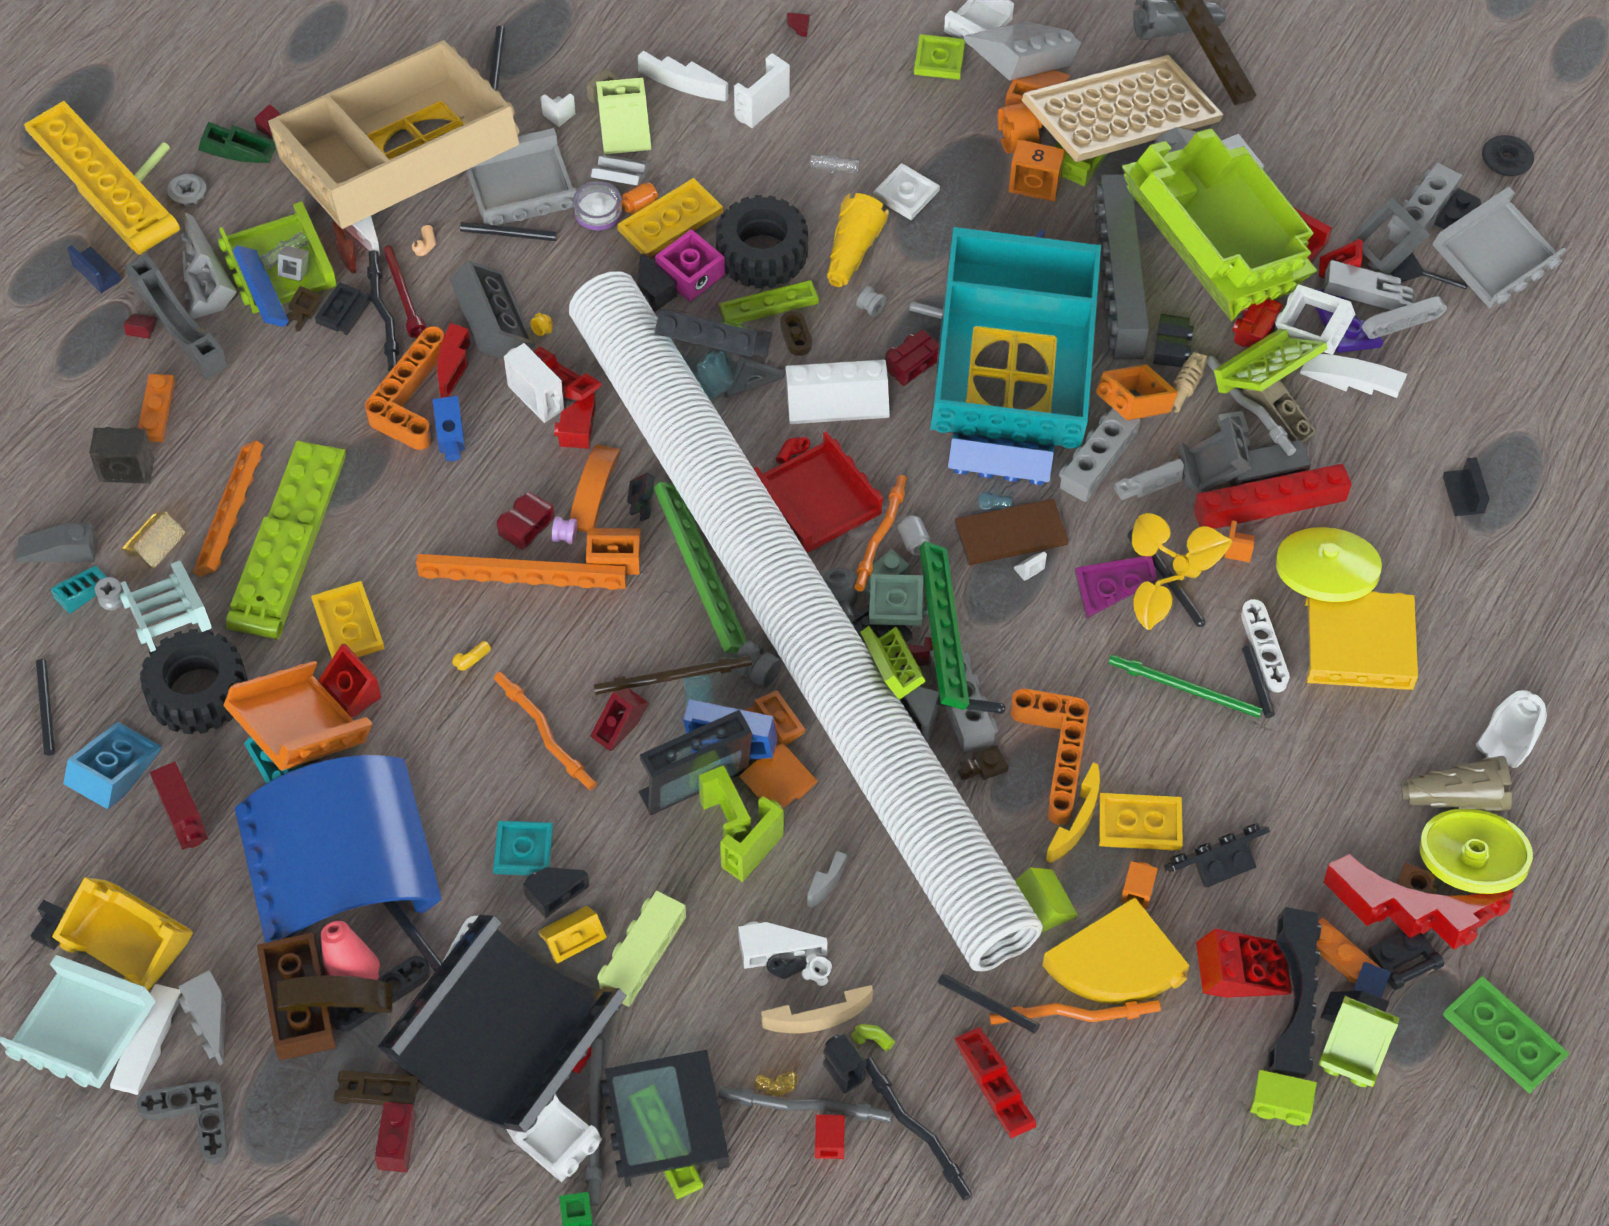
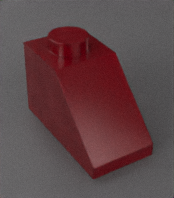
M629 688L612 692L590 737L609 751H613L638 725L649 702Z

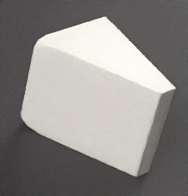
M1045 552L1034 554L1014 566V570L1024 581L1028 580L1045 569L1047 554Z

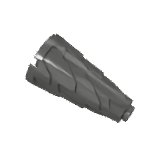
M1175 0L1135 1L1134 5H1140L1139 10H1133L1134 30L1136 36L1141 37L1139 40L1193 32ZM1204 2L1217 26H1221L1226 19L1225 9H1222L1216 3Z

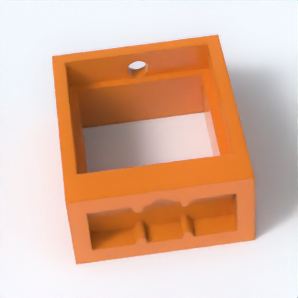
M1146 364L1104 371L1095 393L1123 418L1133 420L1170 413L1178 391ZM1136 390L1142 396L1135 397L1129 391Z

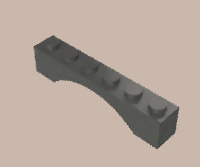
M146 254L125 265L130 284L202 375L207 379L227 368L222 347L209 332L202 329L190 317L149 256Z

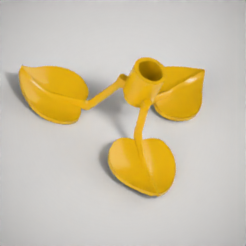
M1151 513L1138 516L1132 532V545L1135 551L1142 556L1149 557L1160 549L1175 558L1173 568L1177 573L1175 576L1158 580L1155 585L1151 582H1144L1136 590L1133 606L1136 617L1143 627L1151 630L1158 622L1165 618L1171 609L1173 600L1171 592L1167 587L1161 585L1175 580L1182 581L1184 577H1198L1202 571L1211 568L1222 558L1232 543L1230 538L1213 528L1199 527L1190 534L1187 540L1189 552L1186 555H1180L1163 546V543L1169 539L1171 533L1168 523L1162 517Z

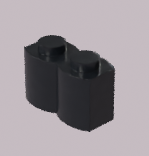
M1160 314L1154 364L1182 368L1184 360L1187 361L1191 352V346H1187V340L1192 341L1194 326H1189L1190 318Z
M846 1034L841 1036L834 1035L828 1039L823 1052L825 1055L823 1066L842 1092L846 1094L864 1082L866 1078L864 1070L867 1062Z

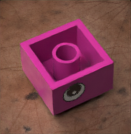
M692 229L655 256L656 264L676 280L677 292L689 302L725 276V257Z

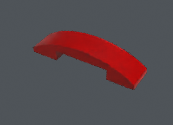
M541 346L533 351L561 380L564 397L576 401L584 400L602 386L599 380L587 373L580 376L559 364L555 355Z

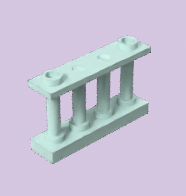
M180 560L171 564L174 573L169 575L170 578L134 592H130L126 581L121 583L124 593L119 595L124 608L130 607L139 626L136 629L141 644L147 643L151 652L156 650L152 637L191 622L192 624L198 623L202 632L212 628L204 605ZM174 587V590L153 597L138 604L135 603L137 601H140L142 599H145L147 597L153 596L155 594H158L160 592L166 591ZM178 599L181 600V601H179V602H176V603L171 604V605H169V606L163 607V608L158 609V610H156V611L150 612V613L145 614V615H143V616L141 615V613L147 612V611H149V610H152V609H154V608L160 607V606L165 605V604H167V603L173 602V601L178 600ZM185 610L187 612L147 628L146 626Z

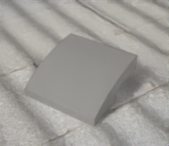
M603 154L599 156L598 166L592 168L591 177L638 186L643 181L650 162Z

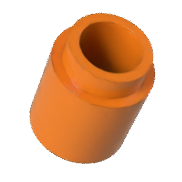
M641 183L624 193L621 203L627 213L635 214L657 200L658 193L651 183Z

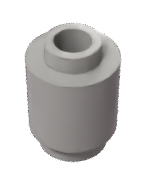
M907 516L902 519L898 526V531L906 549L911 551L913 555H920L919 547L924 541L930 543L931 540L922 519L917 516Z

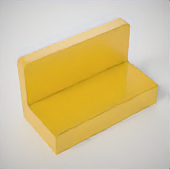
M588 906L538 930L539 935L546 941L556 963L607 938L597 913Z

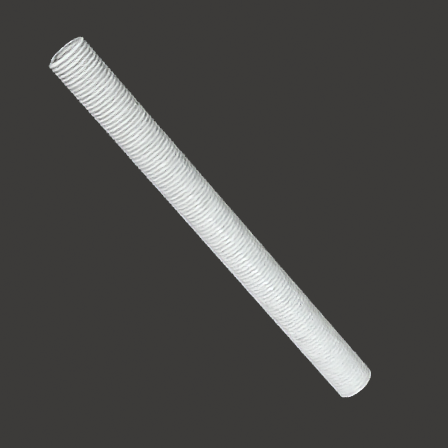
M610 271L597 275L587 281L575 292L570 301V317L893 842H895L896 847L899 849L936 912L940 915L959 949H961L971 969L975 971H988L996 968L1005 960L1022 954L1040 936L1043 929L1041 921L1038 920L1037 915L1023 893H1021L1020 888L1008 872L1006 866H1004L985 833H983L982 828L977 820H975L944 768H942L904 705L884 681L861 637L851 624L849 618H847L830 588H828L731 432L684 361L672 339L654 334L658 318L632 276L622 271Z

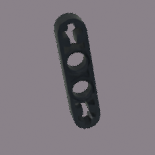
M414 956L378 978V981L386 983L391 980H397L401 983L400 988L392 992V1004L429 979V964L423 957ZM416 966L422 970V973L419 975L416 972L413 973L412 968ZM404 973L405 977H408V983H405V979L401 974ZM334 1007L331 1012V1018L335 1028L345 1032L354 1029L377 1013L363 1012V1007H357L360 1014H357L353 1007ZM345 1013L349 1015L350 1019L345 1021L340 1018V1014Z

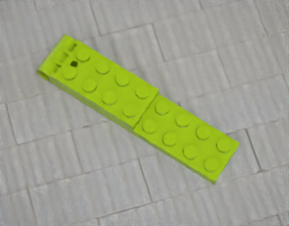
M296 441L268 517H264L230 604L231 610L226 618L227 630L277 640L281 637L289 610L346 458L345 449Z

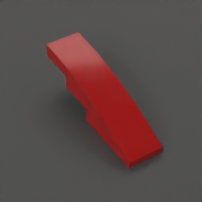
M981 1027L956 1037L955 1042L968 1068L1009 1137L1012 1139L1035 1128L1036 1120L1022 1101L1020 1090L1007 1073V1065Z

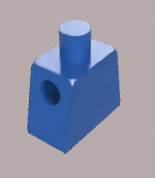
M458 396L433 399L440 453H445L447 461H457L461 458L460 451L465 450Z

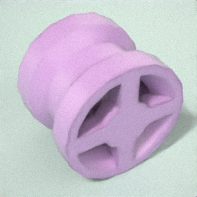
M556 516L552 528V542L562 540L568 544H574L577 533V519L571 518L567 521L563 520L562 517Z

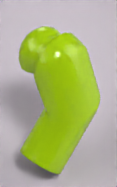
M859 1024L851 1034L852 1040L857 1044H864L866 1039H871L886 1052L895 1044V1040L877 1025Z

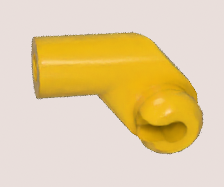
M481 641L465 655L457 653L452 659V664L458 670L465 671L487 655L491 647L487 642Z

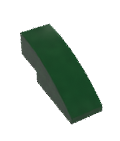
M208 122L201 137L198 150L235 161L270 163L276 145L270 139L232 125L231 130Z

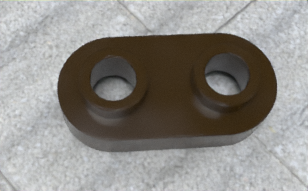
M796 311L786 312L780 319V329L787 349L796 356L806 355L812 348V338L805 318Z

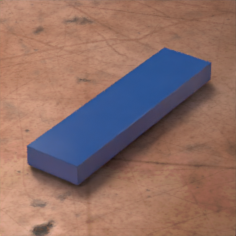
M237 245L233 250V254L264 323L284 327L289 320L257 250Z

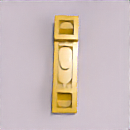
M1092 763L1082 782L1080 797L1086 800L1070 831L1059 827L1048 847L1046 861L1049 863L1056 861L1070 851L1084 835L1091 822L1100 784V772L1097 763Z

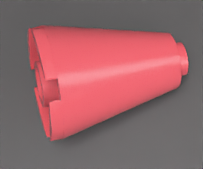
M333 921L328 923L321 931L324 976H353L378 980L380 962L374 952L345 922Z

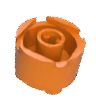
M1024 103L1004 106L998 110V130L1002 131L1004 137L1000 140L1007 154L1015 152L1018 139L1042 144L1038 129L1042 128V123Z

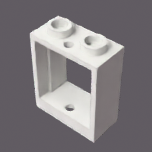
M1298 284L1295 291L1289 295L1285 309L1278 314L1275 325L1277 330L1287 329L1290 338L1326 342L1328 349L1324 352L1333 355L1354 318L1355 312L1350 301ZM1305 304L1334 313L1321 337L1293 327Z
M525 343L511 349L504 355L508 387L544 423L564 410L561 380Z

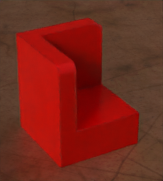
M816 1114L815 1158L844 1159L845 1117L843 1115Z

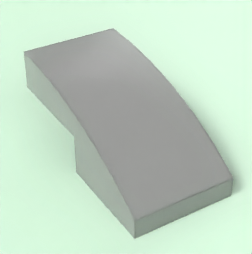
M836 851L828 874L816 871L807 894V907L814 908L832 892L846 869L847 854Z

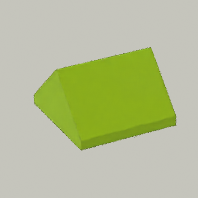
M1030 867L1015 880L1021 893H1023L1037 915L1038 920L1041 921L1043 925L1042 932L1078 918L1076 910L1052 869Z

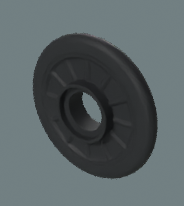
M1500 135L1493 137L1485 143L1482 150L1485 164L1492 171L1500 175L1518 176L1524 174L1534 163V153L1531 147L1524 140L1515 136ZM1506 152L1511 153L1514 158H1505L1502 154Z

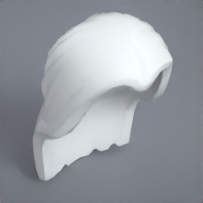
M1526 690L1516 691L1507 697L1495 709L1489 725L1476 743L1478 750L1485 754L1486 758L1504 756L1508 766L1512 768L1518 767L1532 751L1546 722L1547 712L1543 700L1538 695Z

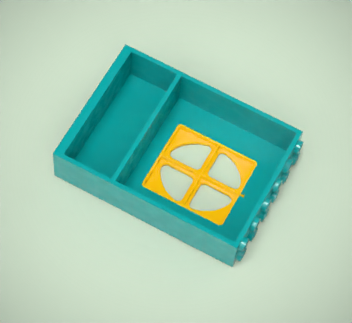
M953 227L948 255L930 430H937L941 433H961L965 436H985L990 439H1009L1015 442H1033L1040 445H1058L1068 449L1081 447L1088 422L1101 245ZM997 341H1007L1009 343L1006 369L980 367L975 364L979 353L988 345ZM1020 343L1029 344L1041 354L1048 367L1047 374L1020 372L1016 369L1018 345ZM975 376L999 378L1005 381L1003 407L992 406L980 396L974 385L973 378ZM1015 382H1032L1047 386L1044 396L1032 407L1025 410L1013 408Z

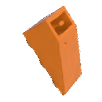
M1051 70L1014 79L1006 94L1005 106L1024 103L1022 101L1024 93L1067 82L1070 80L1071 75Z

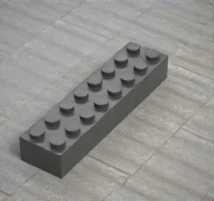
M1124 174L1101 175L1100 185H1096V200L1093 203L1094 215H1098L1095 230L1096 234H1100L1097 245H1101L1102 257H1100V272H1104L1105 275L1102 276V291L1107 293V296H1104V310L1109 312V315H1106V329L1111 330V335L1108 336V348L1113 350L1114 360L1143 359L1149 330L1134 201L1132 194L1127 189L1128 183L1125 181Z

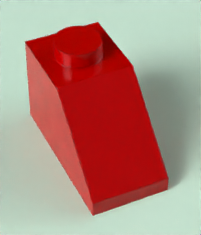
M595 393L561 411L560 421H555L554 436H558L559 447L590 448L596 411Z

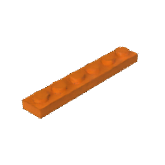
M257 440L242 446L192 571L199 577L214 573L221 564L220 557L229 543L230 531L237 523V513L245 502L246 498L244 495L253 481L254 477L252 475L255 467L262 458L260 454L264 445Z

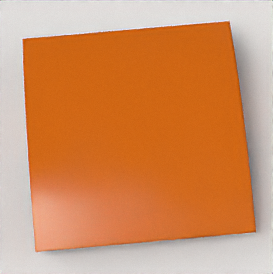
M778 690L756 699L752 707L745 709V711L773 716L778 735L776 747L782 743L787 746L805 733V728Z
M784 743L775 747L773 758L758 759L739 776L759 799L764 796L768 800H775L781 805L782 809L795 798L799 800L818 782Z

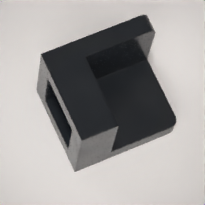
M43 900L37 908L42 919L32 932L31 938L55 950L60 942L52 936L66 910Z

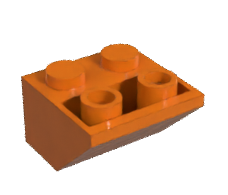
M589 528L586 546L587 564L626 566V575H640L641 528Z

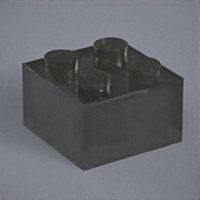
M94 428L89 454L99 482L150 484L155 458L146 429Z

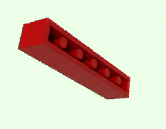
M1342 463L1197 494L1193 511L1199 527L1206 526L1216 529L1231 526L1232 521H1237V524L1347 501L1352 483Z

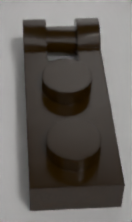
M342 1070L338 1073L337 1082L339 1083V1089L335 1090L334 1101L340 1104L384 1105V1102L413 1104L415 1106L419 1080L418 1077ZM358 1084L357 1090H350L351 1085Z

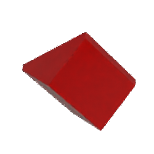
M341 644L318 682L347 714L353 718L379 700L381 694L377 678L346 644Z

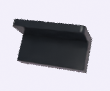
M1477 457L1467 458L1463 470L1443 473V480L1455 516L1485 513L1490 498Z

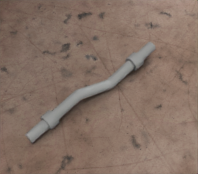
M1214 356L1207 358V364L1214 372V369L1219 367L1220 363ZM1237 387L1229 391L1238 404L1259 417L1270 432L1269 436L1274 443L1279 444L1288 456L1296 452L1295 447L1288 440L1285 430L1274 422L1264 407L1244 396Z

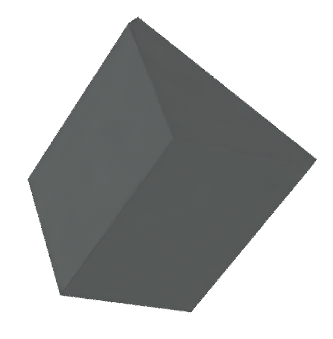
M917 687L901 698L900 701L918 730H920L925 741L929 744L937 720L939 692Z

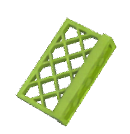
M1278 329L1214 369L1219 393H1228L1236 387L1263 391L1327 350V344L1320 341L1290 338L1287 329Z

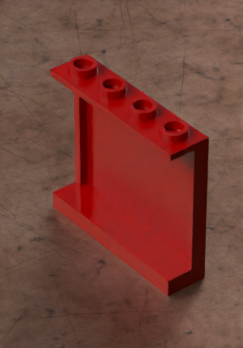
M827 431L823 432L822 444L765 473H762L758 467L753 468L806 553L882 514L883 497L880 491L874 489L869 484L866 474L860 472L855 467L852 457L850 455L846 456L838 440L832 439Z

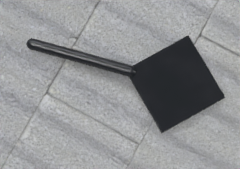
M1413 253L1391 272L1392 276L1401 278V282L1424 275L1463 289L1468 287L1467 284L1423 270Z

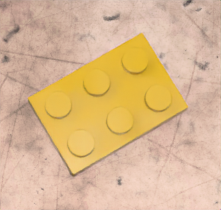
M362 581L311 596L331 658H333L341 644H346L357 657L385 649Z
M1100 793L1099 846L1181 851L1183 846L1182 797Z

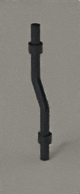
M371 250L368 253L369 266L367 267V277L370 280L371 301L385 322L386 343H384V354L387 356L388 371H391L397 364L399 344L396 342L395 320L381 299L380 279L382 278V268L379 265L378 252Z
M872 1057L865 1059L867 1062L866 1070L873 1080L871 1082L878 1094H882L897 1121L929 1145L943 1168L942 1174L948 1183L953 1184L961 1199L966 1201L971 1198L973 1194L962 1178L963 1172L957 1163L952 1162L937 1136L906 1113L891 1089L892 1083L887 1075L882 1074Z

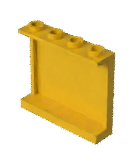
M1371 591L1358 599L1342 602H1329L1306 597L1305 606H1308L1309 632L1307 683L1414 689L1418 678L1414 595Z

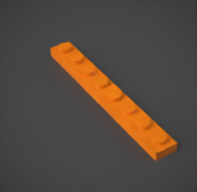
M417 554L416 560L419 577L428 579L450 578L452 580L468 579L479 582L501 581L507 584L514 582L531 585L551 584L558 587L568 585L580 586L582 588L601 587L610 590L626 589L627 582L626 566Z

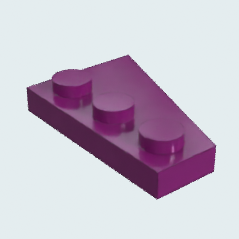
M1152 556L1076 567L1074 571L1086 619L1135 594L1142 583L1151 582L1154 584L1157 581Z

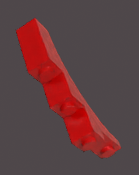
M1350 854L1328 864L1323 882L1366 926L1377 921L1381 922L1389 916L1410 938L1419 933L1424 934L1432 928L1453 950L1462 945L1471 944L1477 937L1478 927L1485 925L1488 920L1497 915L1503 916L1511 907L1510 902L1514 893L1511 889L1500 893L1456 896L1424 893L1382 878L1363 866Z

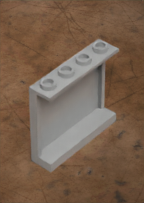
M554 128L518 136V146L466 170L483 224L500 226L574 207L577 191L576 188L573 189L557 145V136Z
M1509 186L1441 231L1432 244L1489 309L1497 303L1499 305L1504 304L1514 291L1517 294L1528 286L1530 280L1534 282L1539 280L1548 268L1551 270L1555 269L1563 261L1561 257L1566 251L1565 248H1562L1556 252L1510 202L1515 192Z

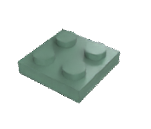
M871 574L869 624L922 625L923 575Z

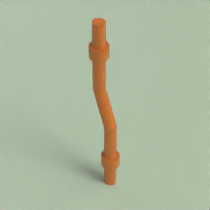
M905 475L897 476L895 486L891 488L888 496L890 502L885 518L869 540L863 560L858 564L856 571L858 576L854 586L857 591H864L867 579L871 577L874 569L872 563L877 547L894 523L899 504L904 500V488L907 481Z
M501 671L496 673L493 679L506 691L505 695L512 702H517L535 720L545 747L566 767V772L571 777L577 778L590 791L597 786V782L584 770L585 767L577 759L571 758L555 742L544 713L524 695V690L517 683L513 684Z
M1159 1000L1138 1004L1136 1001L1124 1003V1006L1096 1011L1060 1003L1028 1008L1017 1006L1011 1007V1009L1030 1019L1058 1014L1088 1022H1099L1126 1017L1127 1020L1139 1018L1140 1014L1161 1011ZM996 1013L989 1014L990 1025L1011 1022Z

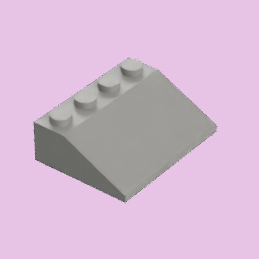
M1031 22L973 33L964 37V40L1009 81L1071 66L1081 44L1074 37L1073 33L1066 29Z

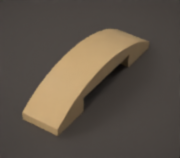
M872 985L844 991L843 1003L794 1015L791 1014L789 1005L761 1011L762 1028L780 1033H809L842 1024L858 1015L872 1002Z

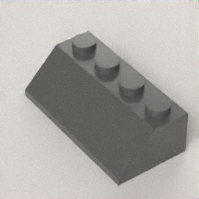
M467 260L450 278V281L479 351L485 355L500 358L511 349L517 348L523 343L532 348L535 343L504 272Z

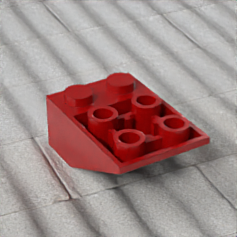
M1215 928L1196 941L1203 994L1232 998L1290 995L1292 993L1287 961L1276 944V940Z

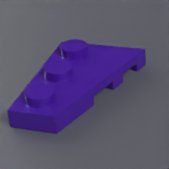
M1324 289L1317 290L1324 293ZM1332 295V296H1335V297H1338V298H1341V299L1346 300V299L1343 298V297L1336 296V295ZM1315 307L1326 328L1334 313ZM1355 315L1338 344L1336 352L1343 353L1381 348L1384 341L1380 337L1369 339L1362 329L1365 320L1361 321Z

